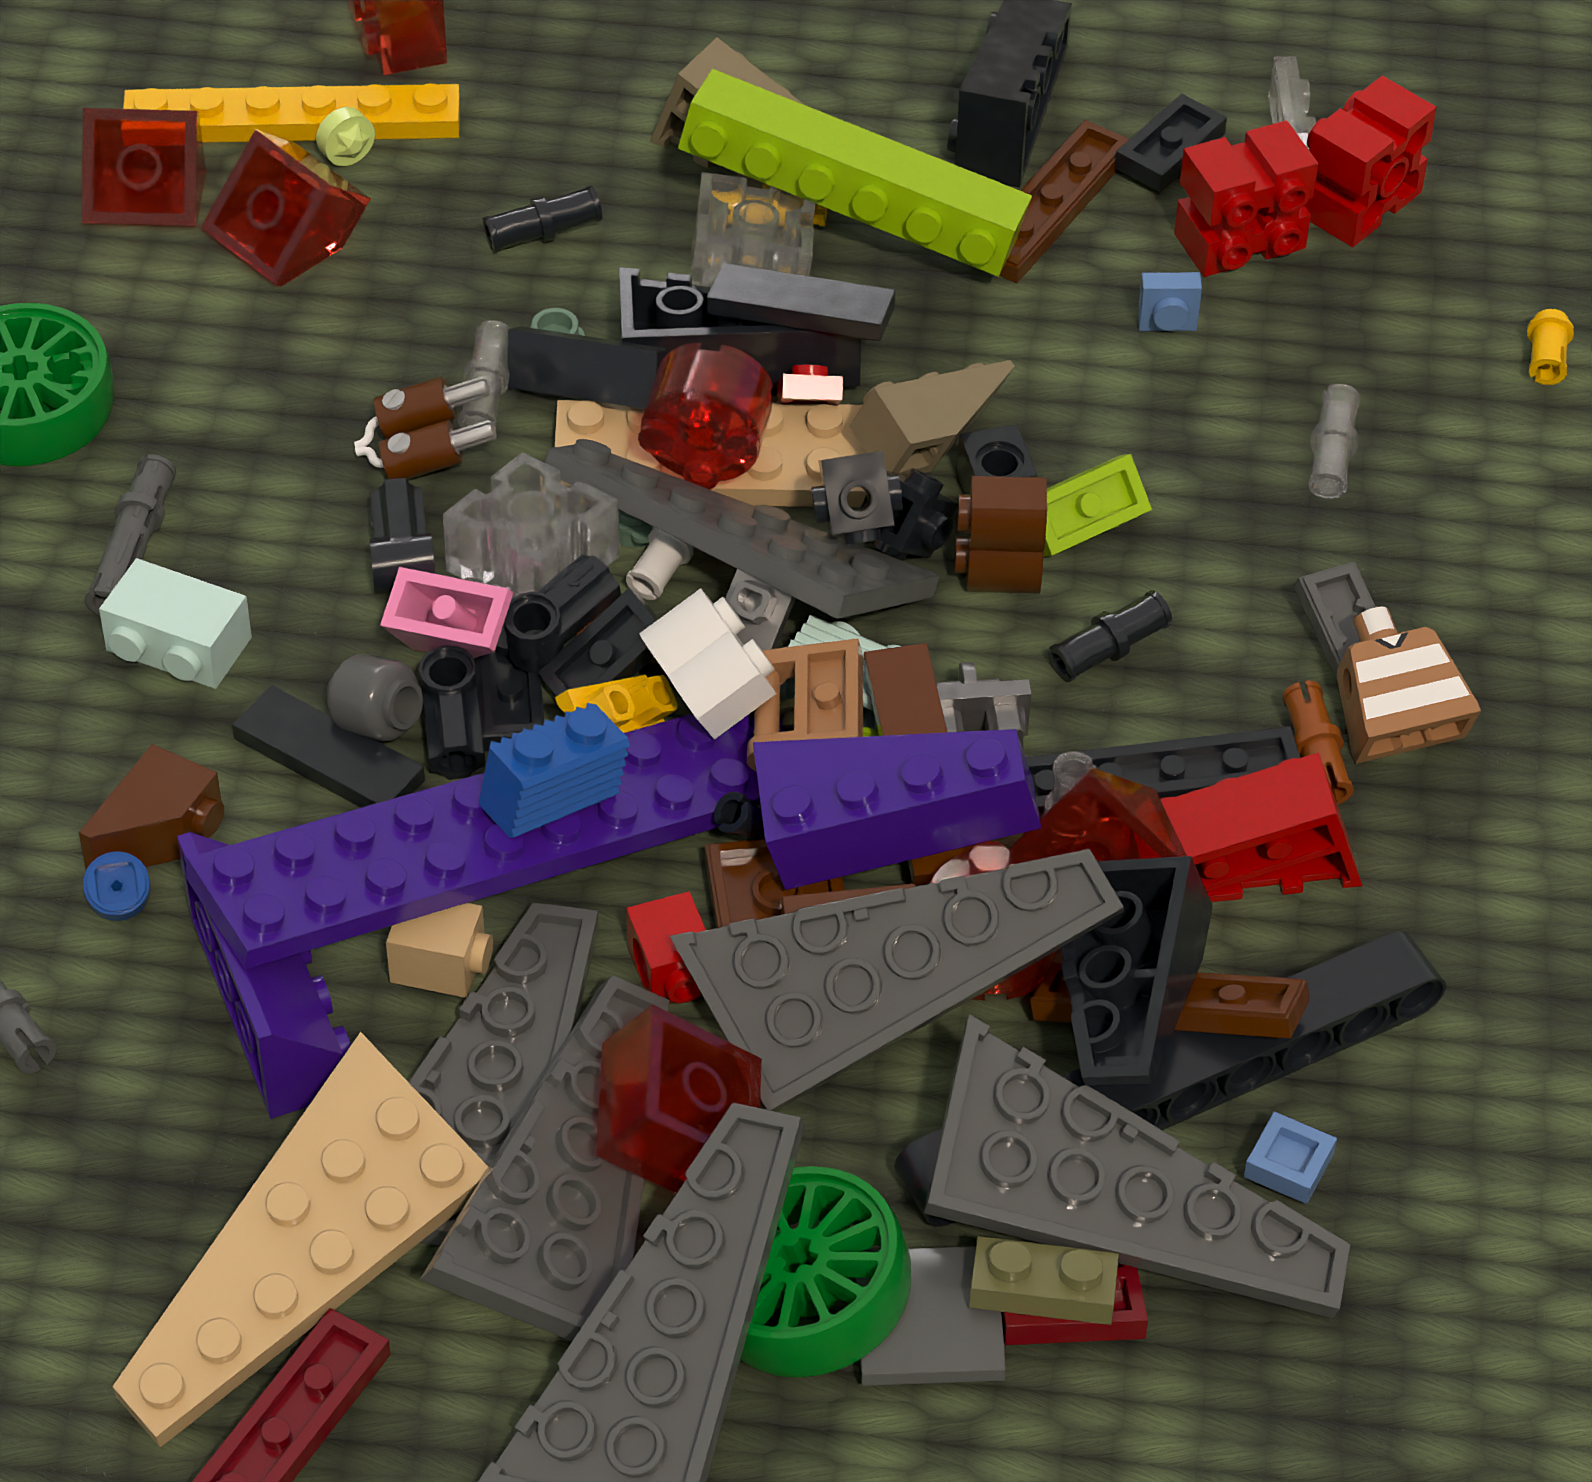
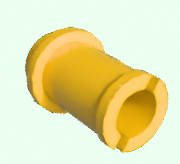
M1545 309L1538 312L1527 326V337L1532 343L1529 375L1531 378L1535 376V382L1539 384L1554 385L1563 381L1567 376V345L1574 337V326L1564 312L1557 309Z

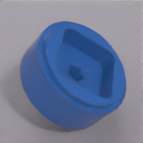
M109 852L99 856L89 865L83 879V889L88 905L97 915L107 920L122 921L136 916L144 909L150 898L151 884L147 869L138 858L125 852Z

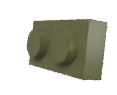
M978 1236L969 1308L1111 1325L1119 1253Z

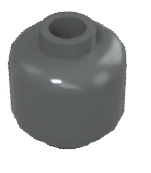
M372 654L352 655L340 664L327 687L329 714L334 723L344 730L372 738L376 741L396 740L415 724L422 711L423 695L418 679L411 667L398 660Z

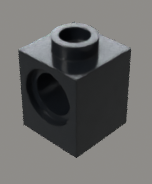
M1018 424L959 434L957 478L963 494L970 495L972 476L1038 478Z

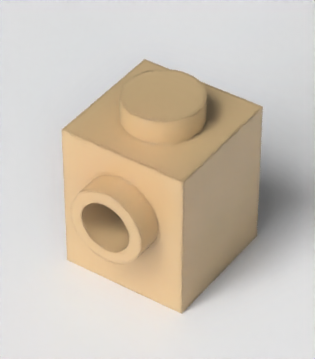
M465 903L392 925L386 941L390 983L467 998L475 974L486 973L492 956L493 936L484 932L483 906Z

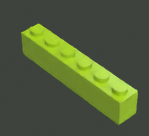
M713 68L690 103L678 149L998 277L1016 243L1032 195Z

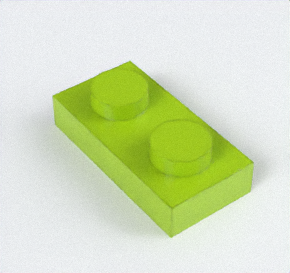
M1131 454L1119 455L1047 488V525L1043 557L1053 556L1152 510Z

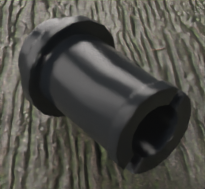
M736 791L722 796L714 810L715 823H721L718 828L723 832L735 834L747 840L765 839L761 803L749 799L746 795Z

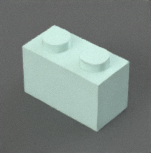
M138 558L134 560L99 608L106 651L115 653L126 661H138L169 672L180 680L194 681L214 689L221 683L252 638L247 597L245 595Z

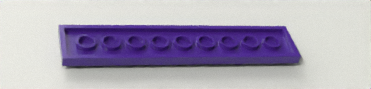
M754 711L716 739L708 733L694 714L624 733L631 747L626 748L628 756L624 758L626 766L622 767L624 775L620 776L622 784L618 785L619 794L514 838H509L478 804L484 773L187 857L185 877L246 970L719 827L721 823H715L714 810L718 801L725 794L736 791L746 795L749 799L761 803L757 772L752 770L747 764V743L754 737ZM780 721V723H779V732H785V730L780 729L781 723H782V722Z

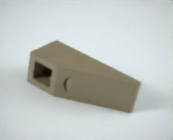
M1011 360L988 365L975 363L959 371L944 374L931 372L919 379L896 384L892 381L880 383L865 395L863 399L864 404L850 424V428L866 453L883 451L887 471L908 475L911 468H915L924 473L931 472L959 440V434L965 433L990 404L1015 366Z

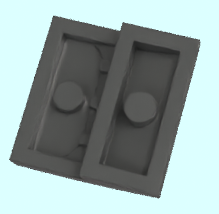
M976 1246L909 1249L911 1258V1290L908 1303L898 1324L889 1336L872 1352L860 1359L862 1386L1005 1381V1355L1001 1312L969 1308ZM864 1250L862 1252H878L880 1250ZM854 1278L855 1283L861 1287H866L872 1279Z

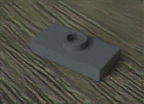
M1355 561L1299 577L1294 586L1336 681L1337 669L1347 648L1360 642L1353 624L1354 618L1360 613L1376 607Z

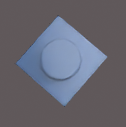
M1200 272L1142 273L1137 314L1139 331H1197L1202 293Z
M1273 1112L1246 1161L1244 1177L1308 1204L1335 1153L1337 1138L1282 1114Z

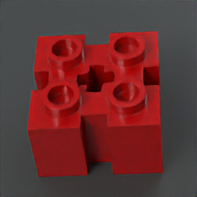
M1382 75L1363 91L1358 90L1354 92L1347 100L1343 110L1340 108L1330 117L1321 118L1317 121L1307 138V147L1318 162L1314 198L1309 199L1304 205L1311 214L1310 222L1353 248L1381 226L1384 213L1390 211L1395 214L1418 196L1423 189L1428 158L1421 155L1422 148L1431 142L1437 107Z
M1288 120L1246 131L1245 142L1231 146L1226 137L1183 149L1180 184L1189 197L1178 200L1174 234L1203 277L1243 267L1250 260L1252 254L1260 252L1264 259L1267 260L1306 249L1311 214L1304 205L1309 199L1314 198L1318 162Z

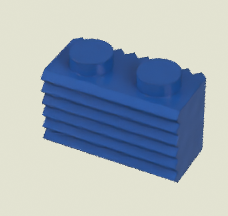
M587 703L586 708L576 707V710L573 712L566 711L565 717L555 715L554 722L545 720L544 726L534 724L533 730L523 728V731L519 734L513 733L511 739L502 737L501 743L491 741L478 804L509 838H514L620 793L618 785L622 784L620 776L624 775L622 767L626 766L624 758L628 756L626 748L631 747L629 740L596 704Z

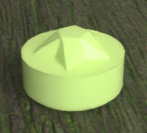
M342 107L331 112L321 122L316 135V143L319 150L333 164L349 166L360 161L370 151L375 139V130L373 124L359 110L353 107Z

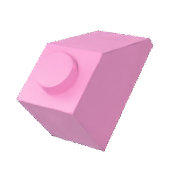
M399 567L380 626L413 650L428 653L436 647L451 645L466 649L473 658L495 652L513 592L504 587Z

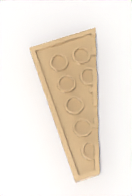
M361 1032L112 1386L117 1399L160 1448L314 1327L329 1308L333 1310L338 1308L464 1208L488 1169L483 1160Z

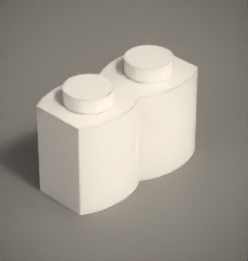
M700 588L639 634L691 712L708 733L716 739L777 694L766 678L775 668L753 639L743 645L736 634L743 630L745 625L726 599L721 597L713 603Z

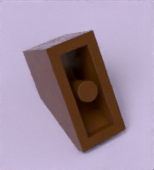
M151 744L79 831L85 869L87 870L96 858L109 852L131 854L138 858L145 867L180 860L177 836L191 832L209 838L217 831L222 822L224 804L221 800L218 773Z

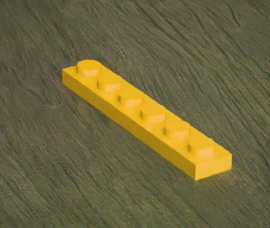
M459 84L316 85L312 87L260 86L256 88L204 87L200 89L148 88L143 90H125L121 126L124 144L316 141L317 131L321 122L331 112L342 107H353L359 110L373 124L375 139L459 138Z

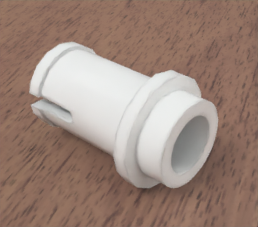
M654 527L648 535L649 546L632 571H629L626 576L628 587L647 600H656L660 597L664 587L678 566L688 563L694 555L691 545Z

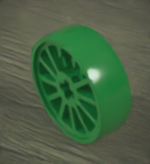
M15 303L0 306V465L32 466L64 458L91 442L109 419L114 399V380L108 350L94 326L72 311L41 303Z
M807 1166L793 1168L740 1361L758 1371L780 1377L797 1378L823 1375L847 1367L865 1357L878 1347L896 1327L904 1313L910 1295L911 1258L895 1213L880 1193L869 1183L848 1172L828 1167ZM799 1223L795 1229L789 1227L792 1224ZM875 1245L881 1247L878 1252H862ZM845 1277L872 1279L866 1287H861ZM839 1298L849 1303L846 1308L832 1315L828 1312ZM782 1305L778 1325L775 1327L764 1326ZM818 1315L820 1318L816 1323L798 1327L800 1317Z

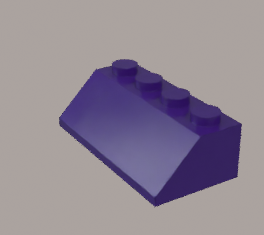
M191 832L179 835L177 839L190 919L269 1118L272 1119L307 1108L351 1046L343 1025L332 1028L327 1015L333 1013V1006L325 980L322 975L311 978L306 966L312 963L310 950L245 970L185 877L187 857L229 845Z

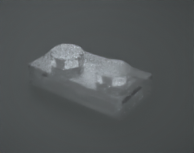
M1296 56L1274 57L1268 98L1272 124L1288 120L1307 147L1308 135L1316 124L1314 116H1306L1310 104L1308 79H1300Z

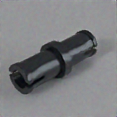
M590 185L586 186L585 189L547 200L542 195L530 199V205L490 217L485 216L482 220L487 241L491 250L495 253L500 251V249L540 238L542 242L553 240L557 232L594 221H602L603 216L597 193L594 187Z
M1154 590L1147 592L1145 596L1113 614L1103 611L1092 618L1091 626L1059 644L1049 647L1048 656L1052 667L1062 680L1071 682L1076 676L1109 658L1113 661H1118L1129 654L1130 646L1160 629L1169 627L1172 621L1171 611L1164 598Z

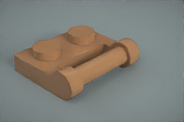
M858 638L762 650L775 668L766 678L777 694L754 710V737L747 743V764L752 770L756 771L753 742L863 737V653ZM787 678H795L794 730L779 732L780 686L784 684Z

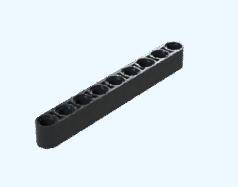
M1405 931L1389 933L1288 977L1307 980L1310 1001L1291 1039L1174 1030L1152 1084L1095 1085L1089 1087L1160 1130H1165L1421 1016L1434 1007L1443 997L1446 990V982L1409 934ZM1080 1068L1062 1076L1078 1087L1085 1085ZM942 1128L909 1144L902 1150L894 1164L895 1173L927 1222L934 1227H943L956 1222L924 1213Z

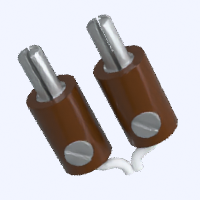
M441 376L400 390L394 389L384 395L375 397L374 408L376 417L368 422L364 437L354 442L356 455H366L373 466L384 467L389 479L406 478L408 480L462 463V450L496 439V429L490 420L457 430L454 429L451 420H455L457 417L456 406L490 395V387L486 378L481 376L449 386L445 378ZM378 425L386 438L379 442L381 459L377 458L372 448L366 447L372 441L374 430Z

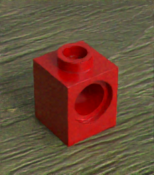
M690 891L627 907V949L643 988L670 1000L669 1004L687 1003L702 995L670 938L671 935L691 931L694 933L706 931Z

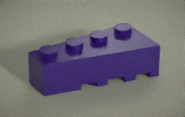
M1016 729L753 742L765 841L785 890L1041 828L1033 779Z

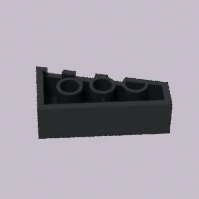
M1003 0L998 13H991L986 37L978 48L976 57L959 90L958 118H953L949 130L947 150L956 152L955 165L1004 185L1020 188L1069 45L1072 3L1057 0Z
M619 267L622 341L669 348L668 393L704 392L713 394L736 390L777 391V381L783 374H792V366L795 365L827 366L828 376H843V387L860 386L861 339L707 314V296L712 287L692 285V275L668 272L666 282L640 279V269Z

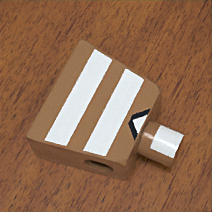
M1387 607L1371 608L1357 615L1353 620V624L1360 642L1347 648L1337 669V681L1354 763L1358 764L1466 738L1481 709L1436 632L1431 628L1422 627L1398 633Z

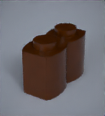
M972 476L970 495L958 494L957 531L968 533L967 537H956L955 573L966 574V592L1040 594L1047 525V478Z

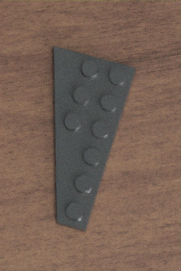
M578 439L574 445L549 448L543 467L544 472L837 619L934 597L940 574L856 543L845 545L844 539L791 520L788 513L778 508L767 505L753 506L612 454L609 447L593 440Z
M1090 849L1009 865L1005 869L967 877L961 875L939 880L938 883L903 890V888L801 908L797 912L755 920L753 918L729 923V926L696 933L691 931L671 935L670 938L767 1110L776 1112L1124 912V907Z
M533 902L495 956L494 968L477 993L471 991L459 1008V1019L446 1038L439 1037L409 1081L411 1086L488 1167L578 1022L599 928L598 910ZM462 1209L420 1243L441 1245Z
M611 975L598 987L421 1276V1281L573 1341L621 1269L625 1271L633 1260L670 1000L614 975Z
M969 1014L961 1039L924 1208L925 1214L1041 1244L1119 1253V1264L1334 1318L1341 1305L1350 1250L1349 1243L1280 1201L1268 1202L1233 1181L1236 1175L1215 1162L1209 1166L1177 1147L1180 1142L1179 1140L1086 1085L1076 1086L1043 1066L1046 1061L1045 1059L1025 1047L1021 1051L1015 1049L990 1034V1026Z
M737 1103L731 1104L686 1171V1181L662 1216L658 1214L643 1235L645 1242L627 1269L619 1271L557 1363L559 1370L535 1406H528L514 1427L517 1430L516 1434L496 1464L491 1462L478 1482L707 1481L805 1129V1124L801 1117Z

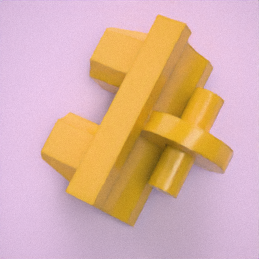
M646 675L569 689L555 697L559 708L565 713L566 711H575L576 707L586 708L587 703L596 704L623 733L664 722V717L676 711L678 707L668 679L664 675L648 678Z

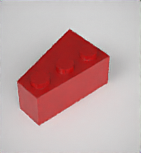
M1319 752L1302 758L1287 759L1270 768L1237 778H1226L1215 785L1176 797L1162 798L1153 804L1131 810L1143 859L1191 856L1211 902L1239 900L1243 897L1242 889L1272 885H1280L1282 895L1303 893V882L1340 878L1342 888L1363 886L1346 827Z

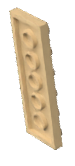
M557 400L555 447L574 445L578 439L593 440L609 447L612 454L753 506L813 507L811 487L822 485L818 460L866 453L850 428V424L863 405L667 402V408L654 411L590 400ZM553 476V503L608 504ZM854 487L849 491L847 495L849 507H861L866 492L861 487Z

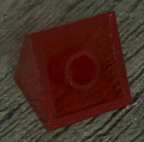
M83 108L82 223L197 226L206 176L199 111Z
M1091 768L1040 818V829L1025 832L1003 855L1013 865L1090 849L1096 861L1187 856L1156 789L1095 768Z

